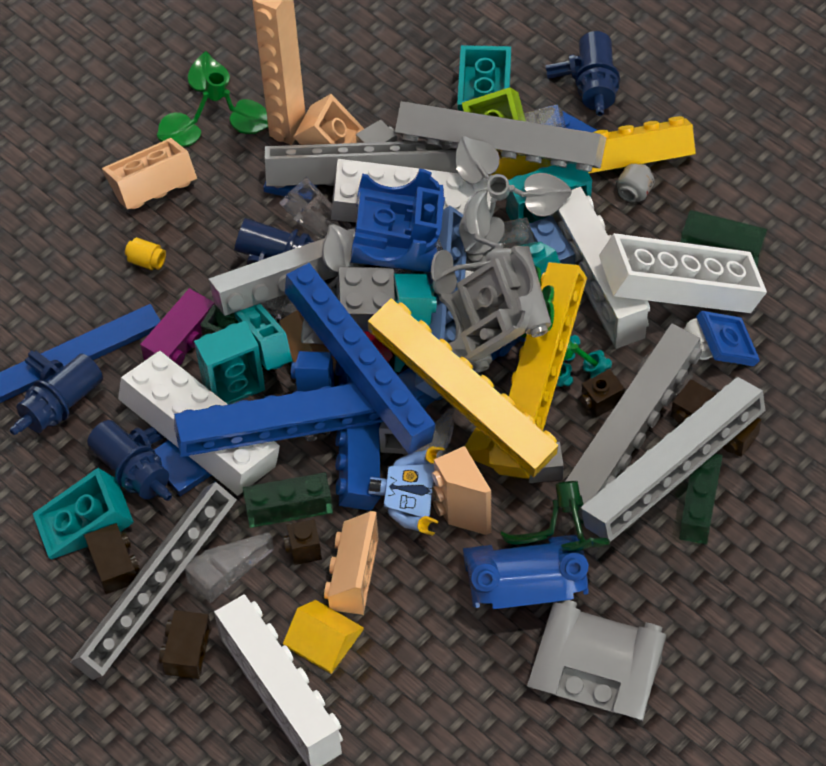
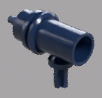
M600 31L586 33L579 40V56L571 54L569 55V61L546 65L548 79L572 74L583 104L587 108L595 110L596 115L602 116L604 109L614 104L615 94L619 89L620 75L616 67L613 66L612 41L606 33Z
M245 218L241 225L234 251L248 255L246 263L249 265L315 241H313L309 234L304 232L302 236H298V229L289 233Z
M30 351L28 353L29 357L25 359V363L40 373V380H37L26 391L25 399L17 404L16 408L20 419L10 428L11 434L17 435L27 427L37 433H41L48 426H56L62 420H66L69 417V409L103 381L102 372L97 364L87 355L79 354L63 366L58 360L49 361L39 352Z
M112 420L101 422L91 431L87 440L88 447L115 472V480L121 487H124L128 492L137 493L143 499H151L157 495L165 501H169L172 498V494L165 487L169 480V473L162 466L161 458L151 448V444L164 438L161 433L150 427L144 431L140 428H135L131 430L130 434H127Z

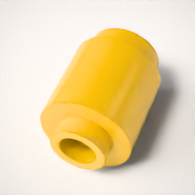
M136 237L126 245L125 255L129 263L149 270H159L165 262L166 250L161 249V246Z

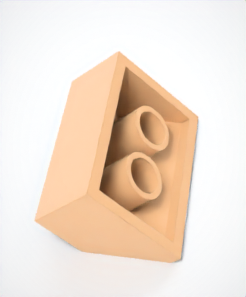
M172 138L102 168L117 199L127 210L139 208L144 205V202L152 198L164 197L168 191L175 188H184L191 181L197 179L188 151Z
M463 446L434 459V472L431 474L435 486L432 487L435 496L433 506L439 516L443 515L449 525L484 535L490 534L491 489L466 447Z
M370 511L344 521L342 532L336 533L335 549H338L336 557L332 556L329 572L333 574L331 582H326L324 599H328L329 608L334 611L364 615L379 540L376 512Z

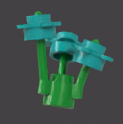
M577 335L570 336L564 360H574L576 357L575 353H577L584 359L583 370L589 372L591 378L611 368L612 361L604 357L602 350L587 354L578 346L581 343L580 338ZM563 362L556 386L572 385L573 377L570 375L572 366Z

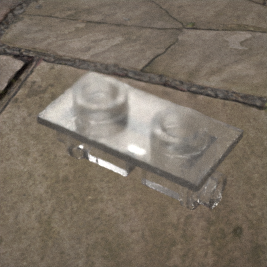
M527 217L503 222L505 231L502 240L499 242L503 244V248L535 242Z

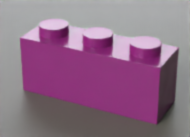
M189 288L140 344L143 359L147 360L161 351L180 366L184 361L185 355L191 348L195 347L194 341L200 339L207 329H211L215 325L218 318L215 303Z

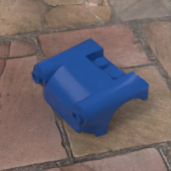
M419 168L415 178L410 183L398 187L378 184L368 174L362 173L358 187L356 226L350 263L431 273L432 260L437 252L436 244L442 228V214L445 203L443 185H439L438 181L431 177L432 172Z
M577 535L548 538V544L493 550L492 545L463 548L465 571L469 575L473 607L479 608V603H492L493 609L571 600L574 599L573 593L580 591L588 594L587 572L589 565L583 550L566 551L561 549L562 544L579 541Z

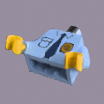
M434 446L428 450L413 452L396 460L394 465L388 468L387 479L371 477L369 494L385 496L384 507L388 509L389 516L404 528L420 531L429 536L435 534L428 531L429 524L432 522L438 523L436 519L430 517L432 487L434 483L431 473L434 472V459L437 458V452L444 450L442 447Z

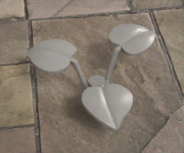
M462 136L456 151L458 173L464 181L470 184H477L485 178L488 181L487 187L492 197L489 209L490 230L484 239L497 244L502 240L505 231L504 223L500 218L492 216L496 201L506 199L510 192L526 197L525 205L532 214L540 217L550 216L557 212L571 196L572 190L564 181L547 173H536L527 177L524 183L526 192L515 188L514 185H509V181L504 175H490L496 172L499 167L500 158L497 150L489 143ZM462 217L459 233L465 252L467 254H481L493 249L491 246L476 241L474 234L466 232Z
M480 190L468 199L464 207L463 220L468 234H474L476 241L495 249L487 253L485 262L453 266V257L449 251L440 250L436 252L432 260L431 275L434 280L433 289L438 295L451 294L457 285L455 271L483 267L495 258L499 259L502 256L514 254L512 248H503L502 243L497 244L484 239L490 230V212L487 202L488 190Z
M337 225L328 226V232L322 246L324 264L333 272H338L339 267L359 266L358 263H350L353 235ZM336 277L331 283H328L327 286L337 297V289L334 288V286L337 284ZM304 319L301 343L324 345Z

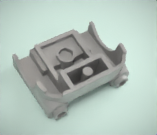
M513 246V255L493 259L458 282V290L454 293L438 295L440 301L451 312L456 324V337L453 342L449 343L452 347V352L459 358L461 356L466 358L472 364V370L476 373L483 372L489 368V364L493 361L491 357L493 352L524 333L531 334L532 337L542 336L548 332L547 328L552 325L529 246Z
M571 600L559 601V603L553 602L527 687L643 721L654 678L662 661V651L667 636L661 632L663 627L645 622L644 627L638 628L581 612L576 608L577 603Z

